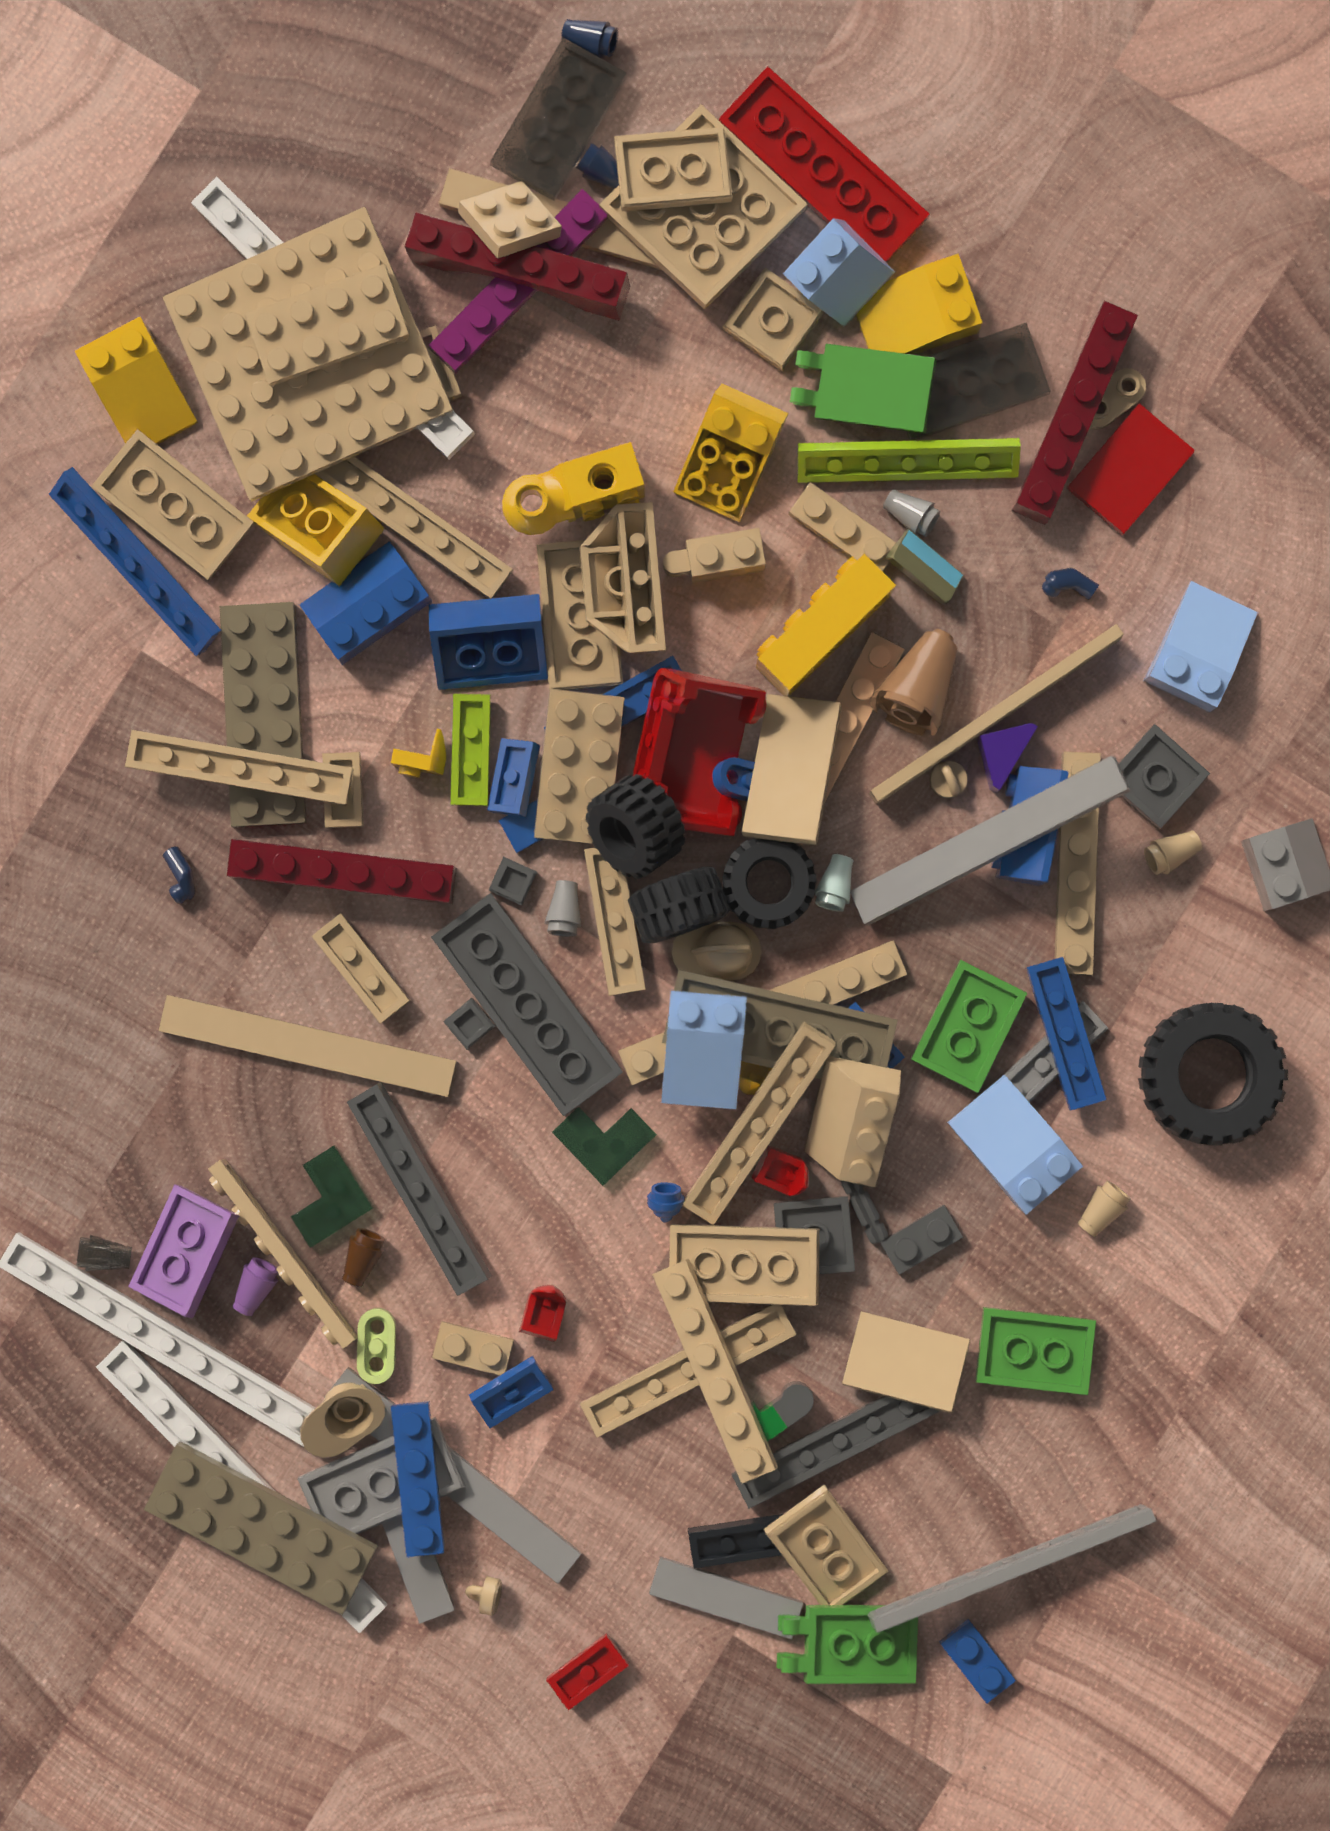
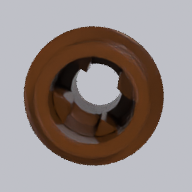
M358 1228L355 1235L350 1236L342 1277L343 1281L353 1286H363L385 1251L383 1247L385 1239L383 1236L363 1228Z

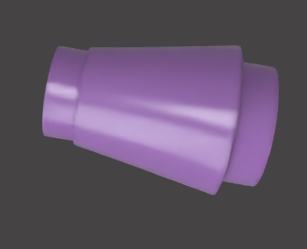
M252 1258L249 1264H245L235 1301L232 1305L233 1308L241 1314L252 1316L278 1282L276 1277L278 1274L277 1267L260 1258Z

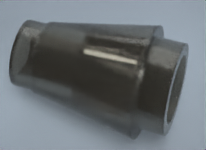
M91 1234L90 1238L80 1237L76 1267H83L85 1271L129 1269L132 1247Z

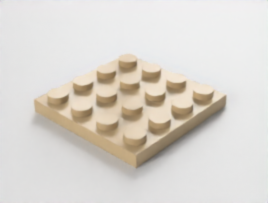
M701 104L675 131L725 126ZM726 127L725 135L732 202L622 212L618 185L599 204V208L607 214V218L703 309H706L807 208V203Z

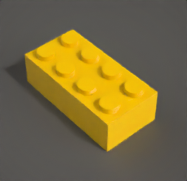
M865 553L858 560L853 556L850 557L838 569V574L835 576L837 581L831 587L825 582L810 597L812 599L809 602L811 606L805 612L799 608L786 620L785 626L782 629L784 633L778 639L771 635L758 648V653L756 654L758 659L755 668L783 696L789 697L892 595L896 584Z

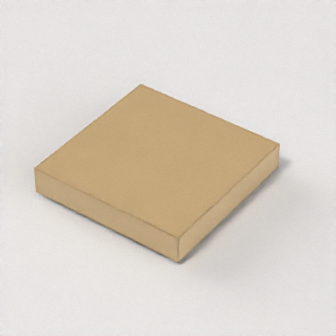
M765 267L722 326V330L777 369L783 371L822 317L824 311L808 300L800 291Z

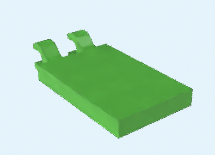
M826 344L824 354L802 350L797 351L795 365L802 369L821 371L818 391L792 387L790 402L793 405L815 407L814 417L816 419L925 433L936 358Z
M806 1605V1616L778 1615V1631H782L783 1635L805 1634L804 1654L778 1652L776 1668L781 1669L782 1673L804 1672L803 1681L807 1684L916 1683L918 1617L877 1633L871 1626L867 1614L885 1605Z

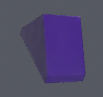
M1028 723L980 735L977 738L991 791L995 793L1000 791L1038 726Z

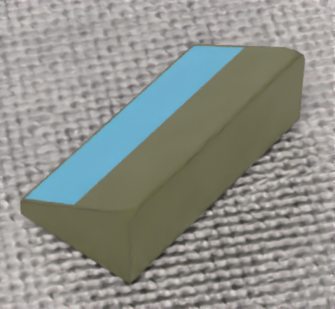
M910 529L904 532L885 557L940 604H947L964 576V574Z

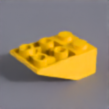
M721 383L713 394L673 493L740 522L789 413Z

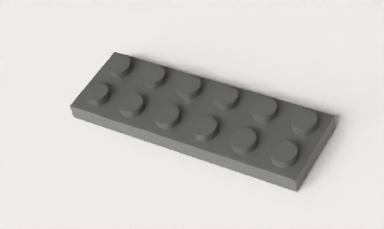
M491 893L431 937L563 1116L623 1073L622 1069Z

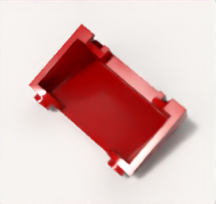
M660 668L653 680L632 776L637 774L642 775L644 779L648 777L654 781L655 785H660L665 790L668 797H671L675 802L676 809L680 811L682 816L681 822L684 824L685 830L734 836L736 826L739 825L742 818V807L738 804L737 799L724 796L715 788L712 774L719 762L732 757L738 758L745 725L757 723L759 718H762L766 712L767 702L765 697L767 692L752 686L675 669Z

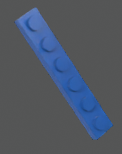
M73 467L64 471L50 491V497L197 657L205 652L221 629Z

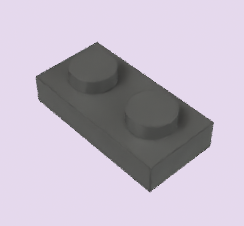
M943 1204L881 1241L880 1244L900 1275L960 1240L963 1236Z

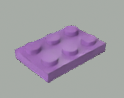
M174 1184L128 1287L184 1317L193 1318L239 1215L183 1186Z

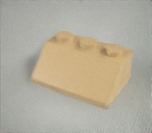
M828 1056L826 1059L805 1152L838 1180L876 1187L899 1097L901 1071Z

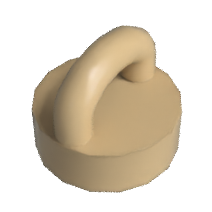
M945 761L933 769L930 775V785L935 794L949 799L963 792L967 786L968 778L966 771L960 764L953 761Z
M487 1576L483 1587L472 1585L466 1588V1596L480 1602L479 1613L490 1616L496 1614L501 1597L502 1581L501 1579Z

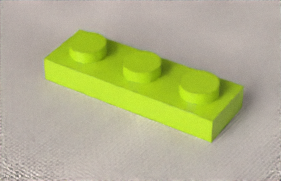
M453 694L451 806H488L490 694Z

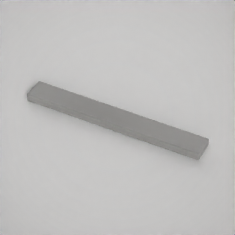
M1112 755L851 890L850 893L865 925L869 926L1130 792L1131 789L1116 757Z
M348 1367L333 1387L342 1383L364 1384L367 1389L373 1390L378 1394L385 1405V1417L381 1425L370 1434L378 1441L393 1436L391 1406L395 1403ZM450 1448L465 1483V1488L447 1496L558 1584L582 1552Z
M1139 1504L870 1611L867 1614L871 1626L878 1633L1156 1522L1155 1516L1151 1508Z

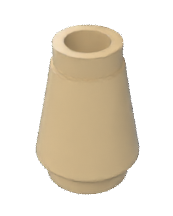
M1192 830L1187 833L1151 841L1150 846L1144 849V856L1154 874L1164 873L1167 875L1201 851L1202 843L1197 833Z
M1107 1180L1103 1186L1098 1185L1082 1218L1078 1222L1079 1226L1093 1237H1096L1099 1232L1104 1230L1128 1209L1126 1205L1131 1198L1118 1186Z

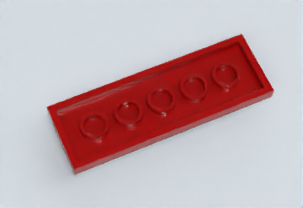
M768 66L718 118L729 131L807 203V206L827 224L833 218L844 220L886 263L930 216L929 212Z

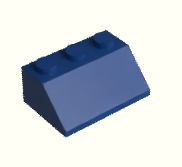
M389 541L357 563L340 586L331 582L299 605L337 660L343 665L426 607L432 600Z
M539 594L429 605V633L438 690L548 679Z
M1025 766L1018 767L1015 774H1009L1005 795L1011 796L1009 808L1067 779L1069 771ZM1058 829L993 861L991 868L997 869L995 878L1036 886L1047 883Z

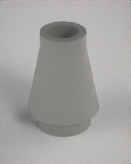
M895 489L889 493L883 505V509L889 511L916 535L920 533L925 537L934 528L941 512L934 508V503L900 493Z
M567 880L556 881L555 891L544 922L548 925L547 933L563 937L577 935V928L581 927L577 893L578 883Z

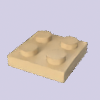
M523 181L459 201L458 213L497 258L560 237L562 225Z

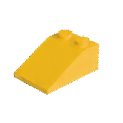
M959 253L925 264L887 281L856 314L868 349L910 355L977 334L983 323Z
M141 317L75 350L83 369L125 444L137 429L154 443L159 444L198 423L151 332Z
M315 474L262 497L247 515L258 527L338 586L342 584L385 529L367 508Z

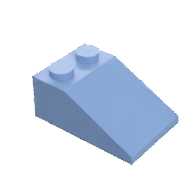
M1190 581L1143 681L1203 710L1213 711L1218 707L1233 676L1258 612Z
M671 991L661 1103L736 1109L747 997Z
M1005 1075L947 1122L1014 1205L1024 1214H1028L1083 1167L1061 1138Z

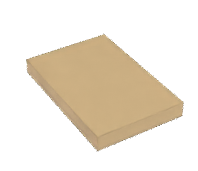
M725 127L614 136L622 212L732 202Z
M861 1311L842 1384L847 1387L952 1414L970 1339Z
M825 1485L764 1528L767 1536L820 1605H844L889 1572Z

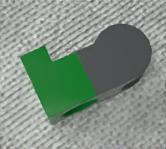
M792 1381L786 1384L780 1396L761 1409L758 1408L754 1401L751 1402L767 1442L804 1417L812 1409L814 1397L810 1388L805 1383Z

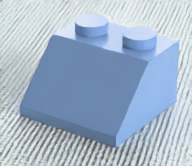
M833 218L783 274L808 300L842 326H846L895 271L844 220Z

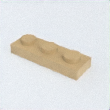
M810 482L789 511V515L848 557L853 556L858 560L865 553L883 571L889 563L885 557L896 542Z
M342 913L312 935V938L380 1024L410 1002V999Z

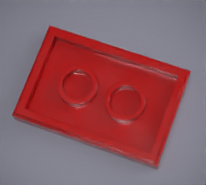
M1139 403L1066 489L1123 536L1196 450Z

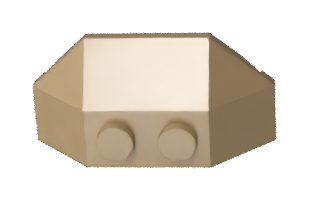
M653 502L616 504L580 546L586 622L628 654L665 651Z

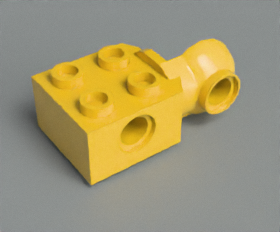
M628 442L560 463L548 472L538 475H523L512 481L505 490L502 499V510L506 521L517 532L527 535H538L552 529L556 523L566 520L569 523L576 521L580 517L583 518V521L595 520L605 515L603 510L613 508L616 504L640 503L639 499L645 498V486L632 443ZM605 479L613 483L607 489H599L595 486L598 481ZM529 495H537L543 502L538 510L530 512L522 507L524 498Z

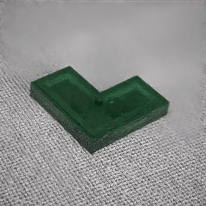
M580 1107L576 1108L552 1131L602 1186L657 1135L632 1108L605 1133Z
M336 1145L303 1164L304 1169L322 1197L292 1215L291 1218L311 1248L374 1208Z

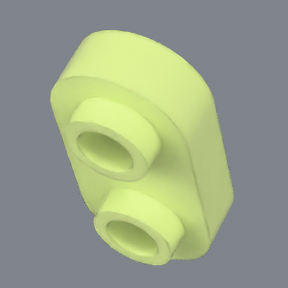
M373 1308L365 1312L358 1322L357 1370L364 1381L371 1384H380L388 1380L395 1370L396 1321L389 1311L383 1308ZM372 1321H382L384 1323V1331L382 1333H375L371 1329ZM374 1357L381 1358L384 1363L383 1369L378 1371L372 1369L370 1365L371 1359Z

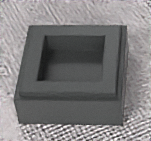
M503 857L488 890L523 906L538 872Z
M470 998L443 1021L466 1050L496 1027L473 998Z

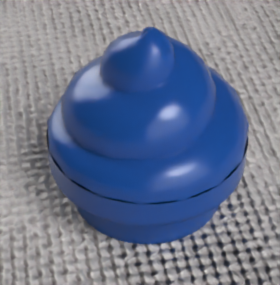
M669 1182L654 1184L651 1187V1192L647 1195L648 1207L653 1210V1213L663 1223L672 1220L673 1216L678 1214L683 1207L684 1195L681 1193V1187L677 1184Z

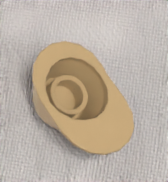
M713 922L677 936L673 942L672 956L678 970L733 981L743 979L755 970L760 961L761 947L759 939L753 930L744 924Z
M342 1383L334 1386L326 1394L323 1403L304 1419L300 1429V1440L305 1450L314 1456L323 1458L337 1456L381 1425L385 1417V1405L381 1397L373 1390L367 1389L364 1384Z

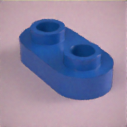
M736 757L719 762L712 774L715 788L724 796L748 801L755 762Z

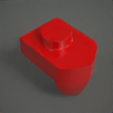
M770 1145L762 1153L751 1176L755 1182L792 1197L803 1193L809 1187L810 1180L809 1169L801 1158Z
M550 1284L533 1289L527 1298L519 1332L555 1342L567 1302L564 1293L556 1286Z

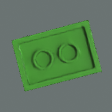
M959 960L910 1060L978 1093L1019 1012L1027 992Z
M983 1307L975 1377L976 1383L1088 1395L1096 1320Z

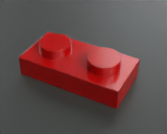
M606 1633L549 1675L546 1681L569 1711L627 1668L629 1663Z

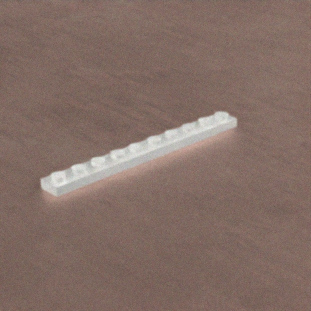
M218 177L191 202L246 259L283 243ZM454 411L446 413L444 417L440 416L428 421V424L417 426V429L448 460L475 435L474 431Z
M15 1234L0 1260V1268L303 1446L300 1440V1429L304 1419L316 1407L23 1234Z
M124 1340L121 1341L96 1367L174 1447L181 1441L274 1490L129 1343ZM361 1579L342 1616L360 1633L387 1606V1603Z

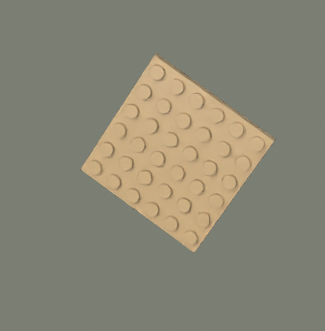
M366 207L163 296V300L250 501H255L413 431L419 425L428 424V421L440 416L444 417L446 413L454 411ZM385 264L410 337L270 386L244 313Z

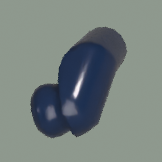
M1070 567L1048 573L1045 576L1046 581L1042 584V590L1049 597H1057L1061 590L1073 589L1089 600L1099 584L1077 569Z
M177 846L171 847L163 853V858L178 883L170 887L169 893L177 904H182L188 898L191 900L196 893L192 869L181 850Z

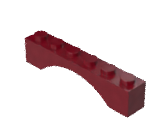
M415 213L404 246L411 262L442 271L475 273L512 281L552 295L583 311L620 321L630 290L628 274L625 271L537 246L497 258L472 228L420 213Z
M1105 300L1102 303L1049 428L1012 508L1013 512L1043 525H1046L1051 518L1136 322L1137 314Z
M231 839L226 876L241 880L335 889L452 904L457 868L454 865Z

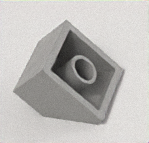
M1313 818L1241 841L1264 911L1330 890V870Z

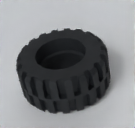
M1202 1003L1173 1012L1172 1016L1162 1020L1155 1027L1157 1030L1152 1036H1148L1144 1047H1146L1144 1056H1140L1138 1067L1141 1068V1078H1138L1139 1088L1144 1091L1146 1099L1143 1101L1147 1109L1152 1110L1156 1116L1155 1120L1162 1127L1169 1129L1172 1132L1171 1134L1193 1143L1222 1146V1144H1235L1244 1141V1138L1249 1135H1256L1263 1130L1262 1125L1266 1121H1272L1278 1113L1275 1108L1278 1102H1283L1286 1091L1282 1090L1283 1081H1288V1069L1283 1068L1282 1059H1286L1283 1047H1278L1275 1041L1278 1037L1272 1028H1266L1262 1024L1263 1020L1256 1014H1250L1244 1011V1008L1236 1005ZM1211 1038L1220 1039L1233 1045L1241 1054L1246 1069L1245 1084L1239 1097L1230 1105L1219 1109H1205L1191 1102L1183 1093L1178 1076L1180 1061L1184 1053L1193 1044Z

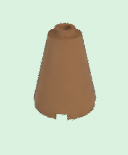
M934 629L933 632H924L874 692L870 701L872 709L877 713L879 708H881L888 714L885 720L904 731L923 736L926 730H931V736L935 735L941 726L957 653V645L953 642L954 638L949 633L940 629Z

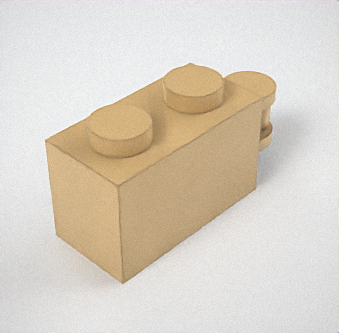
M760 528L686 540V549L671 551L663 559V569L668 576L691 575L692 583L760 572L765 570L766 565Z

